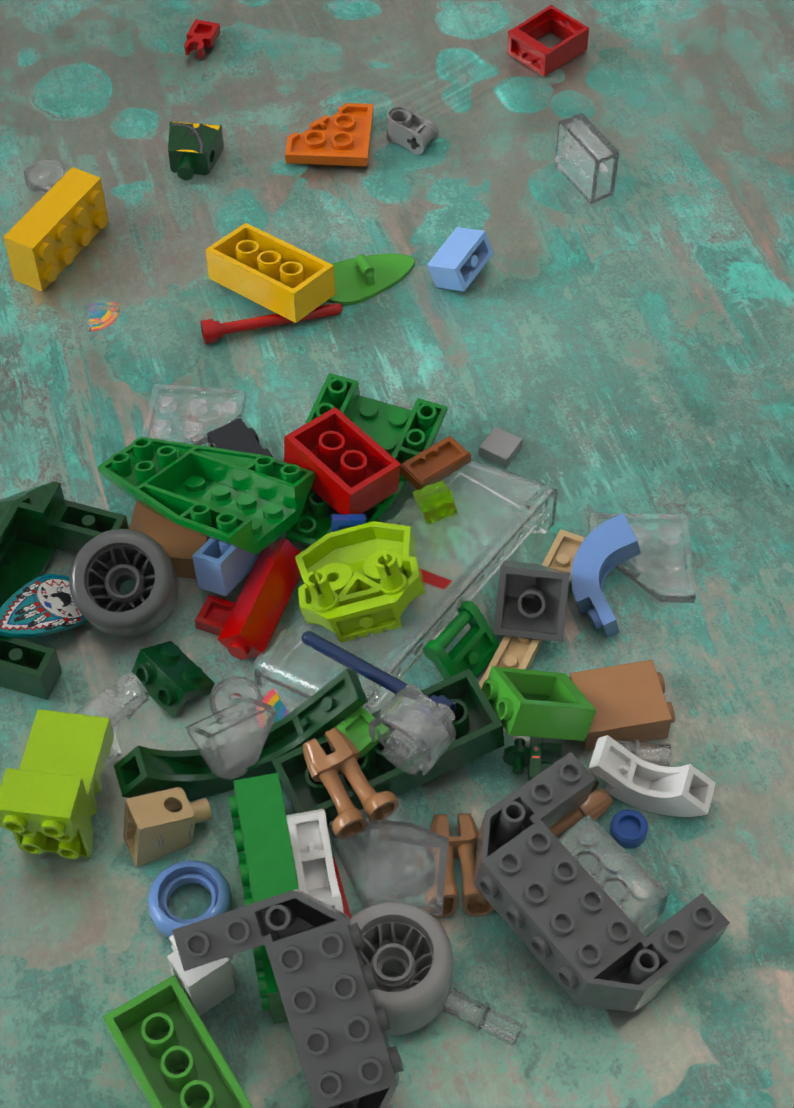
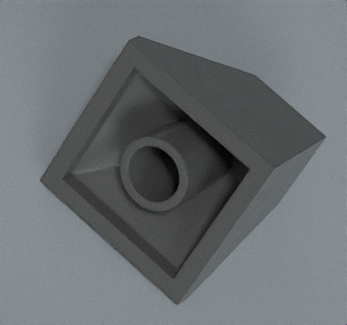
M503 561L499 572L494 634L563 642L570 572L539 564Z

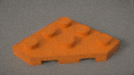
M346 103L340 106L338 113L331 117L324 115L310 123L309 129L301 134L295 132L287 137L285 163L368 166L374 105Z

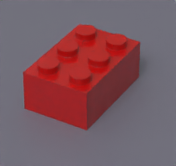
M336 407L285 436L284 462L314 471L315 479L311 489L339 514H362L398 491L401 464Z

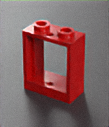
M550 5L508 31L507 54L545 77L587 50L589 27ZM549 32L563 40L551 49L537 41Z

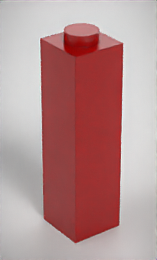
M287 539L270 543L260 552L218 637V641L228 649V652L239 660L264 654L301 575L295 556L301 552Z

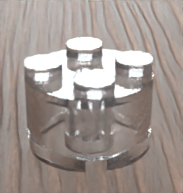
M408 684L404 689L399 690L370 722L368 732L373 743L379 739L385 747L381 754L390 763L406 773L415 775L421 770L423 771L422 775H425L455 741L456 731L452 723L455 715L447 705L442 703L436 704L425 696L418 687Z

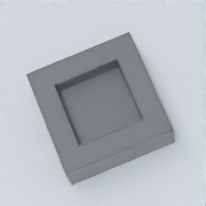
M494 427L480 445L479 455L507 468L522 448V439Z

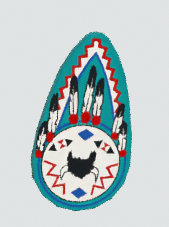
M58 574L42 575L16 591L0 608V635L15 638H32L66 631L84 624L87 620L73 602L69 587V577Z

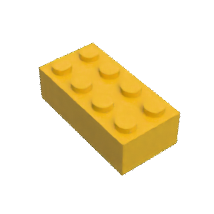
M72 167L3 236L15 281L43 292L50 283L56 280L63 269L73 262L79 252L89 245L95 235L105 228L109 222L100 177Z
M244 223L205 249L209 279L294 323L300 321L335 295L334 265L248 223Z

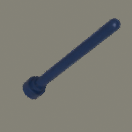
M306 631L302 634L301 639L305 645L424 710L423 713L428 716V721L443 728L450 721L456 708L455 701L444 695L439 697L432 695L430 697L311 631Z

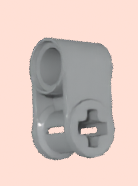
M402 106L393 107L388 111V140L408 149L412 153H423L426 145L429 142H434L439 137V129L430 119L424 118Z

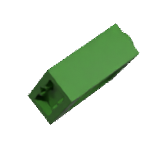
M492 666L489 676L482 686L485 696L509 735L585 741L597 711L566 673Z

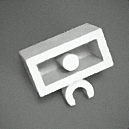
M174 936L169 937L170 942L173 944L171 946L173 953L167 956L171 974L176 976L199 1016L236 992L233 977L237 973L231 963V960L234 959L233 955L184 971Z

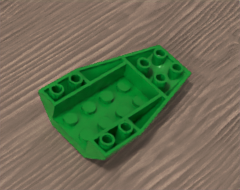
M329 373L305 424L336 407L402 464L433 445L448 407L417 398L412 410L360 396L358 381ZM400 474L398 491L362 513L366 516V523L377 522L409 481ZM310 489L299 520L286 531V539L309 547L327 533H331V514L339 513L314 490Z
M147 437L135 439L130 445L120 452L113 454L108 460L98 466L99 473L114 486L159 516L190 531L255 555L298 522L315 479L314 471L274 459L271 456Z

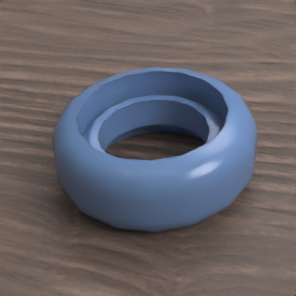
M187 860L174 863L160 872L151 884L147 903L151 921L162 935L169 938L173 935L172 930L230 911L232 896L229 882L219 869L207 862ZM193 883L207 888L212 895V901L208 910L200 917L190 920L180 919L168 909L170 896L180 886Z

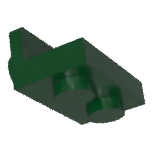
M172 641L140 649L131 672L132 679L172 718L180 716L186 701L211 694L215 684Z

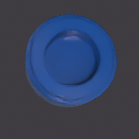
M625 809L613 816L610 835L617 845L631 849L640 846L645 841L648 823L641 813Z

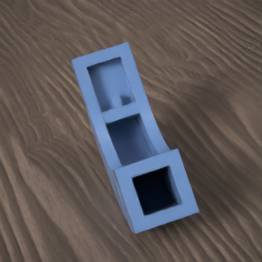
M624 513L603 522L589 533L576 552L571 570L572 590L580 614L583 615L588 612L596 630L602 627L607 638L620 631L616 618L603 594L604 581L609 572L618 564L641 554L638 540Z

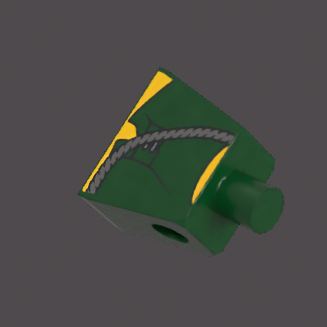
M170 121L168 154L171 171L176 172L182 180H191L194 174H210L224 149L222 125Z

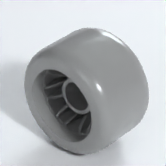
M383 902L358 912L350 919L351 924L358 923L365 947L359 949L364 965L371 964L378 988L372 990L377 1006L384 1005L391 1029L385 1031L386 1035L408 1034L423 1028L438 1016L444 1008L451 991L453 952L447 933L430 913L408 903ZM389 972L401 974L398 977H388L385 975Z

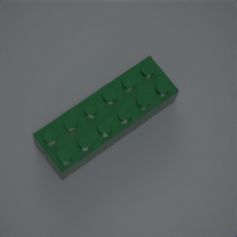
M470 668L421 691L430 697L432 695L438 697L444 695L456 702L455 711L450 721L443 728L428 721V716L423 713V709L405 699L371 714L386 727L388 735L364 757H359L357 762L365 778L377 793L391 791L397 797L505 746L503 725ZM325 736L316 739L326 755L333 753ZM303 746L271 760L275 773L279 775L282 790L294 814L324 809L328 829L332 828L333 820L338 816L336 807L322 782H315L311 777L304 757ZM340 774V780L352 803L361 813L365 812L352 786L344 774Z

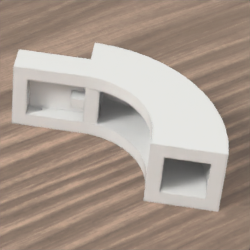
M608 735L597 739L588 768L607 782L606 791L611 796L633 807L666 816L695 817L708 814L716 784L691 764L679 767H666L644 761Z
M319 809L286 815L299 890L344 913L335 874L325 810Z

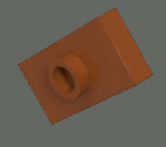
M448 436L402 463L400 474L421 492L470 463L471 454L453 437Z

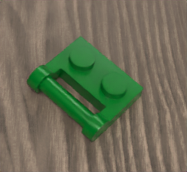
M465 600L458 608V614L435 640H429L422 648V651L429 660L433 661L444 680L469 668L476 678L493 658L500 644L477 605ZM469 623L471 628L447 654L445 651L446 647Z

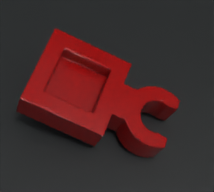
M195 19L186 34L187 41L184 43L185 55H189L191 51L197 50L198 58H202L205 55L204 47L212 48L218 38L220 24Z

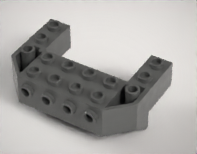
M569 752L485 811L477 840L474 886L577 1005L634 1012L651 1003L666 983L715 945L730 922L701 893L647 937L638 929L548 829L588 800L596 780L572 752Z
M295 889L172 930L184 971L265 945L314 1104L312 1108H387L398 1085V1073L404 1071L397 1046L390 1048L385 1031L391 1028L384 1005L377 1006L372 990L378 988L370 963L364 965L359 949L365 947L358 923L351 924L349 916Z

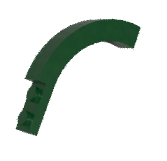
M345 669L284 718L254 734L229 743L182 751L158 750L138 745L114 765L122 797L131 798L180 787L184 790L188 799L200 798L235 790L234 780L275 773L271 760L303 746L304 743L313 738L318 739L324 736L325 732L336 727L368 702L357 673L350 669Z

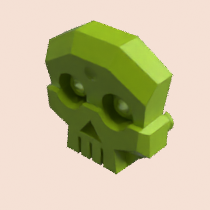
M372 521L327 533L295 556L304 582L303 585L298 587L299 606L306 623L324 626L336 634L340 643L355 640L356 636L359 638L369 636L371 632L373 635L382 633L383 629L389 631L401 628L400 616L413 599L425 594L423 576L416 558V541L411 526Z

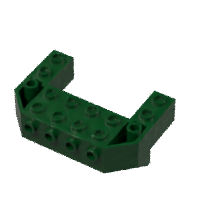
M55 481L1 499L0 608L21 587L44 574L57 549L77 554L90 539L103 532L114 529H129L126 516L65 500L61 484ZM0 635V687L48 700L62 674L56 649L15 637Z

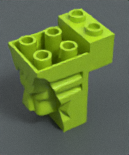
M37 709L19 769L6 768L0 786V826L13 832L19 849L31 854H41L42 852L58 853L60 856L68 859H77L79 856L91 858L94 834L91 817L97 814L98 810L95 796L101 792L102 782L100 776L105 768L106 758L111 753L114 740L110 718Z

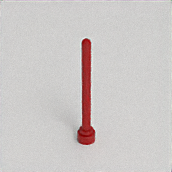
M333 303L319 306L300 321L339 315L343 310L342 305ZM277 313L220 323V321H214L213 319L200 321L205 344L216 343L217 339H221L223 335L294 323Z

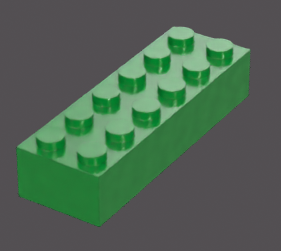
M278 773L234 780L235 795L228 796L245 905L291 890H299ZM262 945L253 948L263 1012L271 1010L273 1024L288 1022L266 947Z

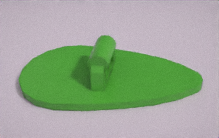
M359 254L356 258L335 262L332 264L334 265L335 295L327 301L341 305H352L370 299L403 280L414 268L415 260L412 256L403 254H377L369 256Z

